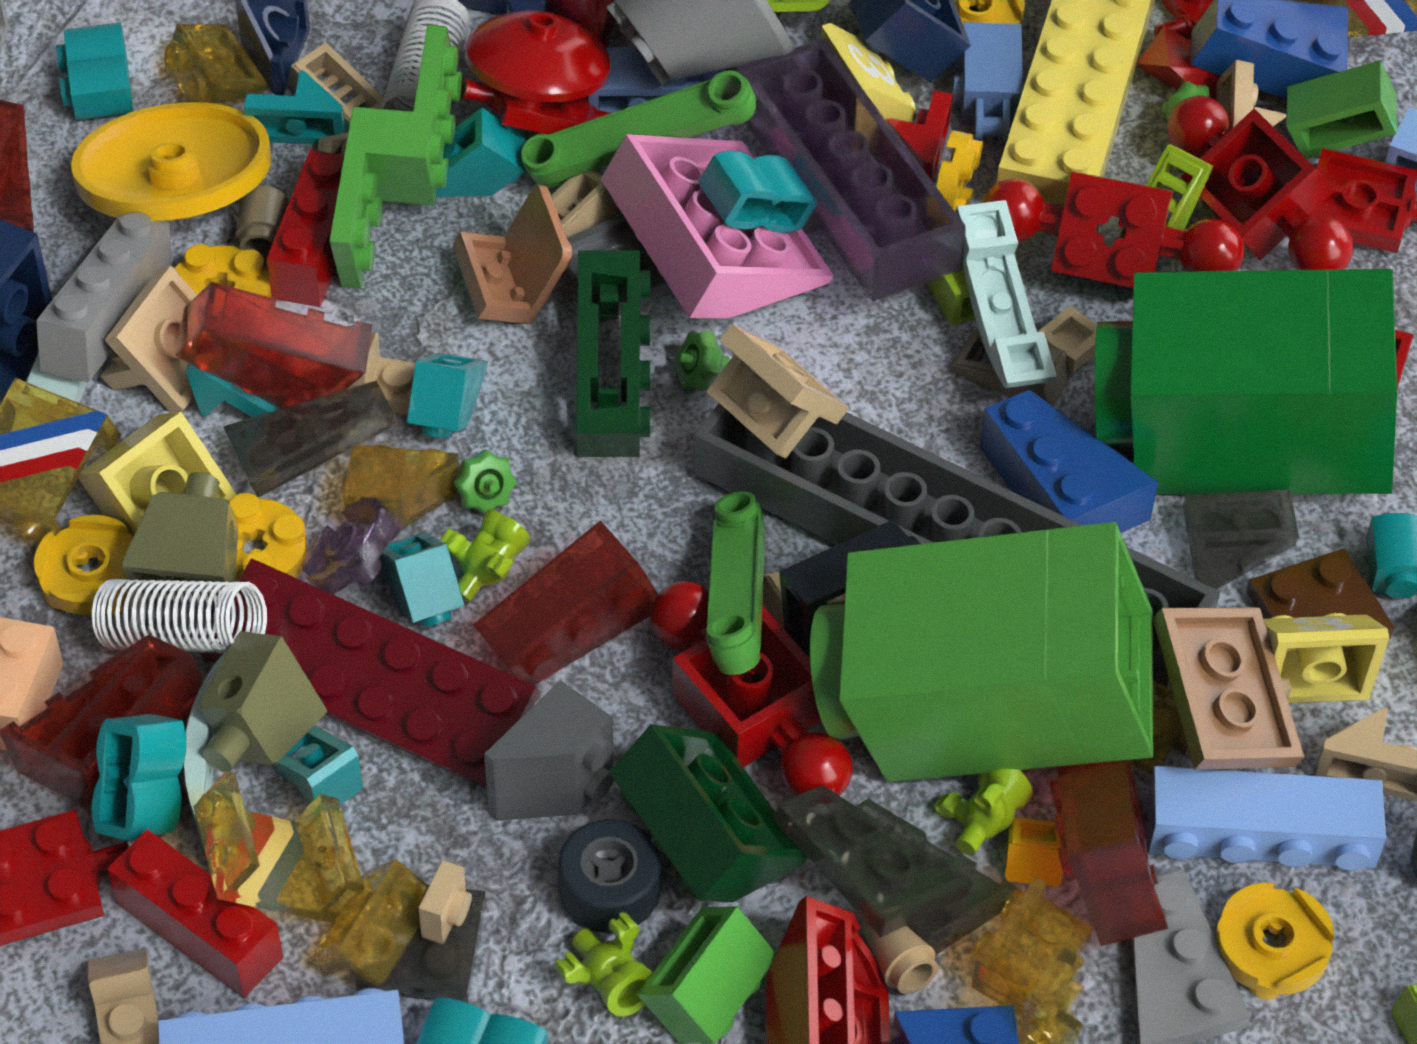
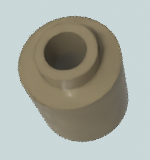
M258 185L247 195L239 199L235 237L240 250H256L262 254L264 261L267 260L289 203L287 196L283 192L269 185Z

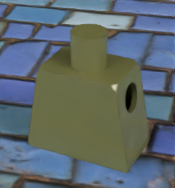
M193 472L188 475L184 494L159 492L152 496L123 559L122 568L127 579L236 582L238 523L230 502L224 498H216L220 484L216 477L203 472Z
M240 631L234 639V643L229 648L200 700V710L216 733L203 750V756L212 767L222 772H230L238 761L263 765L278 763L327 712L326 707L282 636Z

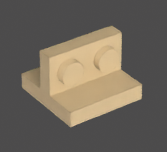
M171 265L158 268L105 338V341L113 349L110 356L112 362L101 377L114 391L145 384L170 413L183 411L194 396L185 370L198 331L205 327L230 343H233L235 338Z
M731 324L719 340L734 353V356L706 392L777 455L787 458L818 417L838 424L848 411L849 407L778 345L734 324Z

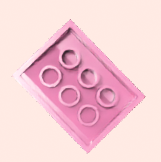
M626 134L604 172L601 181L689 318L729 319L831 282L834 275L802 229L788 233H777L768 230L764 226L753 229L730 227L724 222L699 185L698 180L714 154L725 151H739L748 154L754 159L743 141Z

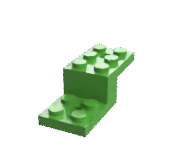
M427 24L413 112L353 106L330 236V245L341 287L361 289L364 271H372L375 243L370 241L372 226H380L382 201L435 206L438 188H446L449 163L448 158H443L445 144L452 145L455 136V115L450 114L452 101H460L462 91V72L457 71L458 47L450 46L447 26Z

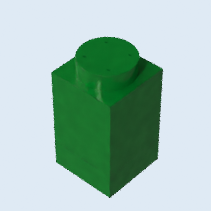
M1393 269L1134 273L1133 321L1097 322L1095 340L1096 438L1109 447H1133L1134 465L1158 481L1156 495L1392 494L1397 409Z

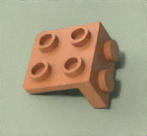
M542 185L533 186L505 236L460 231L452 245L478 319L532 324L542 306L548 302L551 291L572 260V246L561 224L558 209L553 203L548 187Z

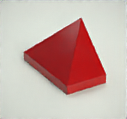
M1164 26L1139 59L1137 66L1176 90L1180 88L1183 82L1187 81L1196 86L1206 85L1209 89L1210 98L1216 100V82L1221 76L1190 65L1191 41Z

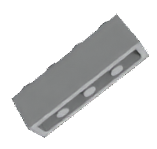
M138 212L129 213L124 216L119 215L36 320L40 372L90 382L113 351L105 341V338L158 268L172 266L170 221H151L148 215Z

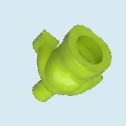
M487 510L482 519L481 529L472 542H469L464 535L450 528L447 529L440 541L447 544L449 555L455 556L464 573L458 582L463 601L470 603L481 587L495 585L505 580L510 568L514 564V559L531 543V537L519 523L498 511Z
M997 769L990 771V773L978 774V789L970 801L964 799L958 792L941 795L934 808L940 816L947 819L954 817L965 828L955 844L962 853L973 856L984 840L993 838L1012 824L1016 810L1026 806L1033 795V790L1030 782L1020 770Z
M621 912L619 913L620 918L616 921L611 919L608 924L609 929L616 936L614 940L602 943L590 929H582L576 933L572 944L584 957L583 961L580 962L573 953L567 952L564 954L566 958L562 961L557 959L554 967L569 984L592 985L601 995L603 1003L615 1016L626 1017L636 1013L646 1005L637 994L653 972L631 955L634 948V939L639 933V926L627 913Z

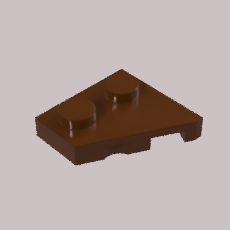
M1345 548L1249 580L1246 592L1255 607L1261 609L1263 619H1270L1281 615L1293 618L1322 617L1332 613L1368 615L1388 629L1389 639H1391L1394 625Z

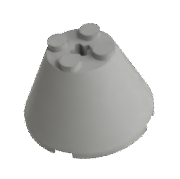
M613 0L612 3L606 6L611 16L620 26V30L633 49L642 55L646 65L661 85L669 80L786 57L794 51L788 34L767 0Z

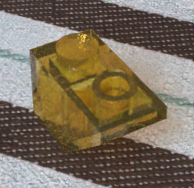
M353 445L343 492L347 527L401 531L458 495L459 492L453 484V481L460 472L458 453L443 452L437 449L391 448L386 445Z

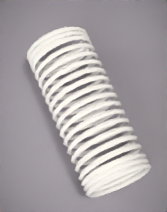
M414 0L409 11L410 13L381 109L391 110L392 108L393 110L400 111L395 107L394 102L402 110L413 112V110L399 103L395 97L404 104L414 108L413 103L406 101L401 96L415 101L422 57H417L414 54L422 56L423 51L416 48L423 50L427 26H422L421 24L428 23L447 26L448 30L454 33L448 34L450 46L458 47L459 63L470 26V15L457 0ZM431 5H433V6H442V7H445V8L450 9V10H452L453 12H455L457 15H459V17L461 18V20H460L459 18H457L454 14H452V13H450V12H448V11L442 10V9H436V8L421 9V8H422V7L431 6ZM429 11H431V12H440V13H443V14H446V15L452 17L454 20H456V21L458 22V24L460 25V27H459L456 23H454L451 19L446 18V17H443V16H441V15H435V14L419 15V14H420V13L429 12ZM427 17H430V18H439V19H441V20H444V21L449 22L451 25H453V26L457 29V31H455V30H454L453 28H451L449 25L444 24V23H441V22H439V21H433V20H422V21H418V20H419V19H423V18H427Z
M112 579L107 580L98 589L93 600L91 618L96 638L103 647L110 650L199 651L201 653L224 652L227 654L232 643H234V639L242 630L244 621V606L238 591H242L247 604L245 632H250L253 607L251 633L265 634L267 609L262 593L256 585L250 582ZM122 587L115 608L116 627L122 639L120 641L112 626L111 611L115 594ZM126 592L127 596L123 609L124 627L126 630V635L124 636L120 625L119 612L121 599ZM236 594L239 604V623L233 638L232 633L236 620L234 597ZM109 595L110 598L108 600L107 621L111 635L116 642H113V640L110 638L105 626V608ZM147 596H148V599H149V606H148V613H147V615H148V628H147V631H146V628H145V621H146V599H147ZM155 597H156V600H157V607H156V628H155V630H154V628H153V621H154V599H155ZM163 598H164V600H165V609H164V621H165V624H164V629L162 630V627H161V622H162V600H163ZM172 598L174 603L172 611L173 625L172 629L170 630V601ZM179 599L181 600V603H182L181 613H180V617H181L180 630L178 629V618H179L178 602H179ZM189 599V603H190V608H189V626H188V630H187V629H186V619H187V606H186V603H187V600ZM196 599H197V603H198L197 621H198V622H197V627H196V631H195V628H194L195 601H196ZM204 600H205V603H206V613H205L206 623H205V628H204V630H203V625H202V620H203V602H204ZM212 601L214 602V608H215V609H214V624H213V629H211V604H212ZM129 602H130V614H131V617H130V622H129V624H128V614H127V613H128V606H129ZM230 609H231V621L229 620ZM191 632H192V635H193L192 639H190V637H189V635H190Z

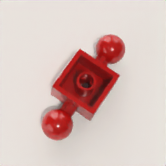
M1188 97L1180 101L1173 108L1167 122V133L1172 145L1213 165L1199 200L1218 219L1228 222L1237 229L1244 245L1259 261L1287 236L1289 238V259L1296 270L1346 269L1353 255V240L1348 229L1335 218L1310 216L1318 206L1334 193L1319 171L1255 108L1231 130L1226 110L1218 101L1210 97ZM1185 172L1181 178L1183 181L1190 183L1193 176Z
M1072 171L1065 205L1044 202L1038 189L1031 183L1021 179H1006L996 183L988 190L982 202L1006 200L1018 242L1028 240L1038 231L1058 235L1051 271L1134 288V273L1156 272L1159 256L1180 260L1186 272L1237 271L1244 258L1242 237L1237 229L1226 221L1204 219L1194 223L1187 230L1166 226L1173 194L1172 190ZM1110 216L1119 218L1118 226L1126 229L1125 238H1116L1113 245L1105 243V235L1098 232L1099 225L1107 224Z
M691 581L676 582L664 588L657 595L652 605L651 624L655 634L665 645L675 650L684 651L673 657L672 695L702 731L719 733L743 767L777 748L783 754L780 765L783 783L795 798L802 802L816 805L825 804L837 799L844 793L851 781L853 772L852 759L845 745L837 738L822 732L808 733L806 731L822 721L813 690L810 658L770 612L762 606L761 649L759 652L761 658L759 663L753 669L741 674H724L718 670L717 665L713 662L706 640L709 590Z

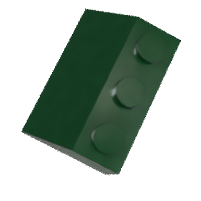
M650 724L609 771L621 789L620 796L624 803L631 810L638 813L651 832L650 839L654 846L669 857L680 873V882L683 888L699 901L733 903L801 867L809 859L808 855L717 732Z

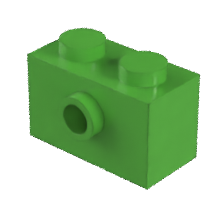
M1381 60L1287 86L1286 126L1299 152L1306 159L1320 155L1322 148L1336 151L1397 134V94Z
M737 906L701 907L637 995L679 1043L715 1044L717 1040L724 1037L730 1031L734 1023V1016L746 999L764 983L765 973L771 966L776 952Z

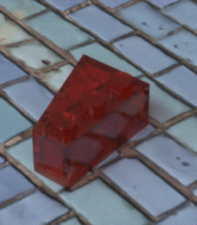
M211 282L184 307L175 353L176 357L307 422L366 373L372 324L356 321L354 328L325 321V312L308 308L306 315L276 308V299Z
M150 634L90 672L92 680L66 697L58 692L44 701L47 709L19 727L13 721L0 730L1 738L18 773L92 810L93 793L100 778L96 757L97 740L105 719L155 714L182 720L183 723L190 716L195 698L203 684L192 654Z

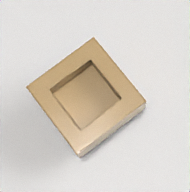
M1071 305L1038 331L1044 332L1048 347L1066 352L1071 373L1077 371L1095 356L1097 324Z
M442 860L419 906L423 938L444 944L452 926L460 927L464 922L472 898L471 893L466 892L464 867Z

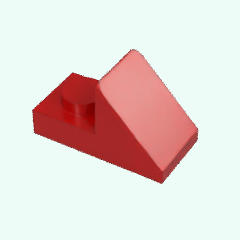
M934 90L929 110L920 108L917 123L888 118L885 121L884 153L920 195H931L950 126L953 94Z

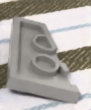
M1185 870L1131 883L1128 892L1131 956H1133L1134 1007L1137 1011V1044H1190L1247 1028L1250 1020L1249 1012L1220 952L1217 941Z

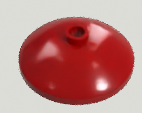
M519 11L492 17L471 31L465 46L466 63L477 78L502 93L532 101L565 102L587 97L604 86L608 80L611 67L610 55L607 49L592 32L565 17L544 11Z

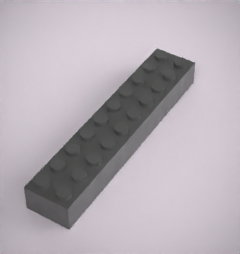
M718 403L694 434L693 474L731 493L740 491L750 492L755 496L761 508L836 545L891 520H894L908 537L914 536L917 538L920 544L1082 526L848 412L845 413L838 424L818 417L787 458L774 453L720 403ZM1127 547L1152 608L1153 702L1163 706L1172 692L1153 618L1161 608H1216L1220 591Z

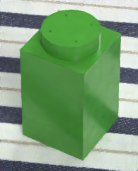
M1116 522L849 552L845 603L822 605L815 612L810 636V665L815 700L822 723L827 733L837 739L861 737L887 782L982 774L1006 768L1025 770L1153 758L1152 608Z

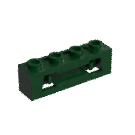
M578 251L577 457H640V438H650V406H640V391H650V360H640V346H650V315H640V301H650V270H640V251ZM592 298L600 299V319H619V302L627 303L621 304V402H627V405L618 406V388H599L598 304H592ZM599 399V409H591V402H598Z

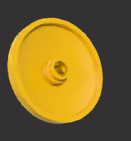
M204 102L171 103L130 112L98 127L84 138L74 151L71 160V170L78 196L94 210L116 218L119 215L124 216L129 213L138 212L148 215L151 221H167L205 214L244 197L266 177L272 163V153L268 132L263 124L252 115L245 116V112L226 105Z

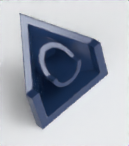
M235 0L243 55L274 95H285L288 87L290 67L299 60L310 32L307 0Z

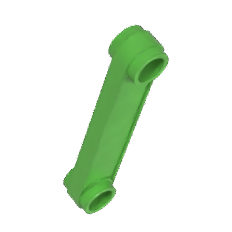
M723 71L711 80L549 135H535L524 144L521 150L522 164L530 178L537 184L547 186L548 188L556 187L566 179L609 165L626 134L690 138L729 124H742L753 116L756 110V96L750 83L743 75L737 71Z
M745 491L727 494L721 497L714 506L716 513L713 524L706 640L712 660L717 665L718 670L728 675L741 674L753 669L761 658L759 652L761 649L766 525L760 504L752 493Z

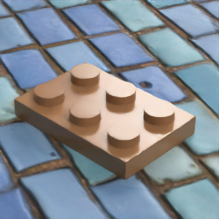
M1161 608L1154 616L1153 623L1194 770L1295 767L1304 758V754L1261 609Z

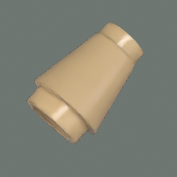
M886 908L877 909L866 916L861 924V931L865 935L886 984L891 988H897L903 994L915 993L927 986L933 980L938 970L937 962L934 960V949Z

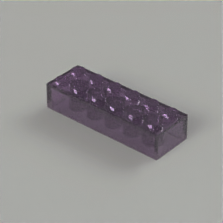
M824 38L796 47L786 55L763 58L737 67V72L748 80L756 96V110L745 124L768 155L784 157L793 165L818 201L811 216L872 302L962 269L965 224Z

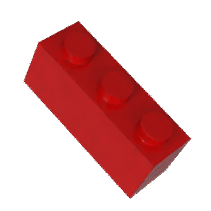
M309 150L267 257L272 299L321 307L336 268L330 245V236L344 155Z
M147 829L107 868L117 905L242 998H245L283 959L278 926L275 921L253 906L217 899L215 889L220 881Z

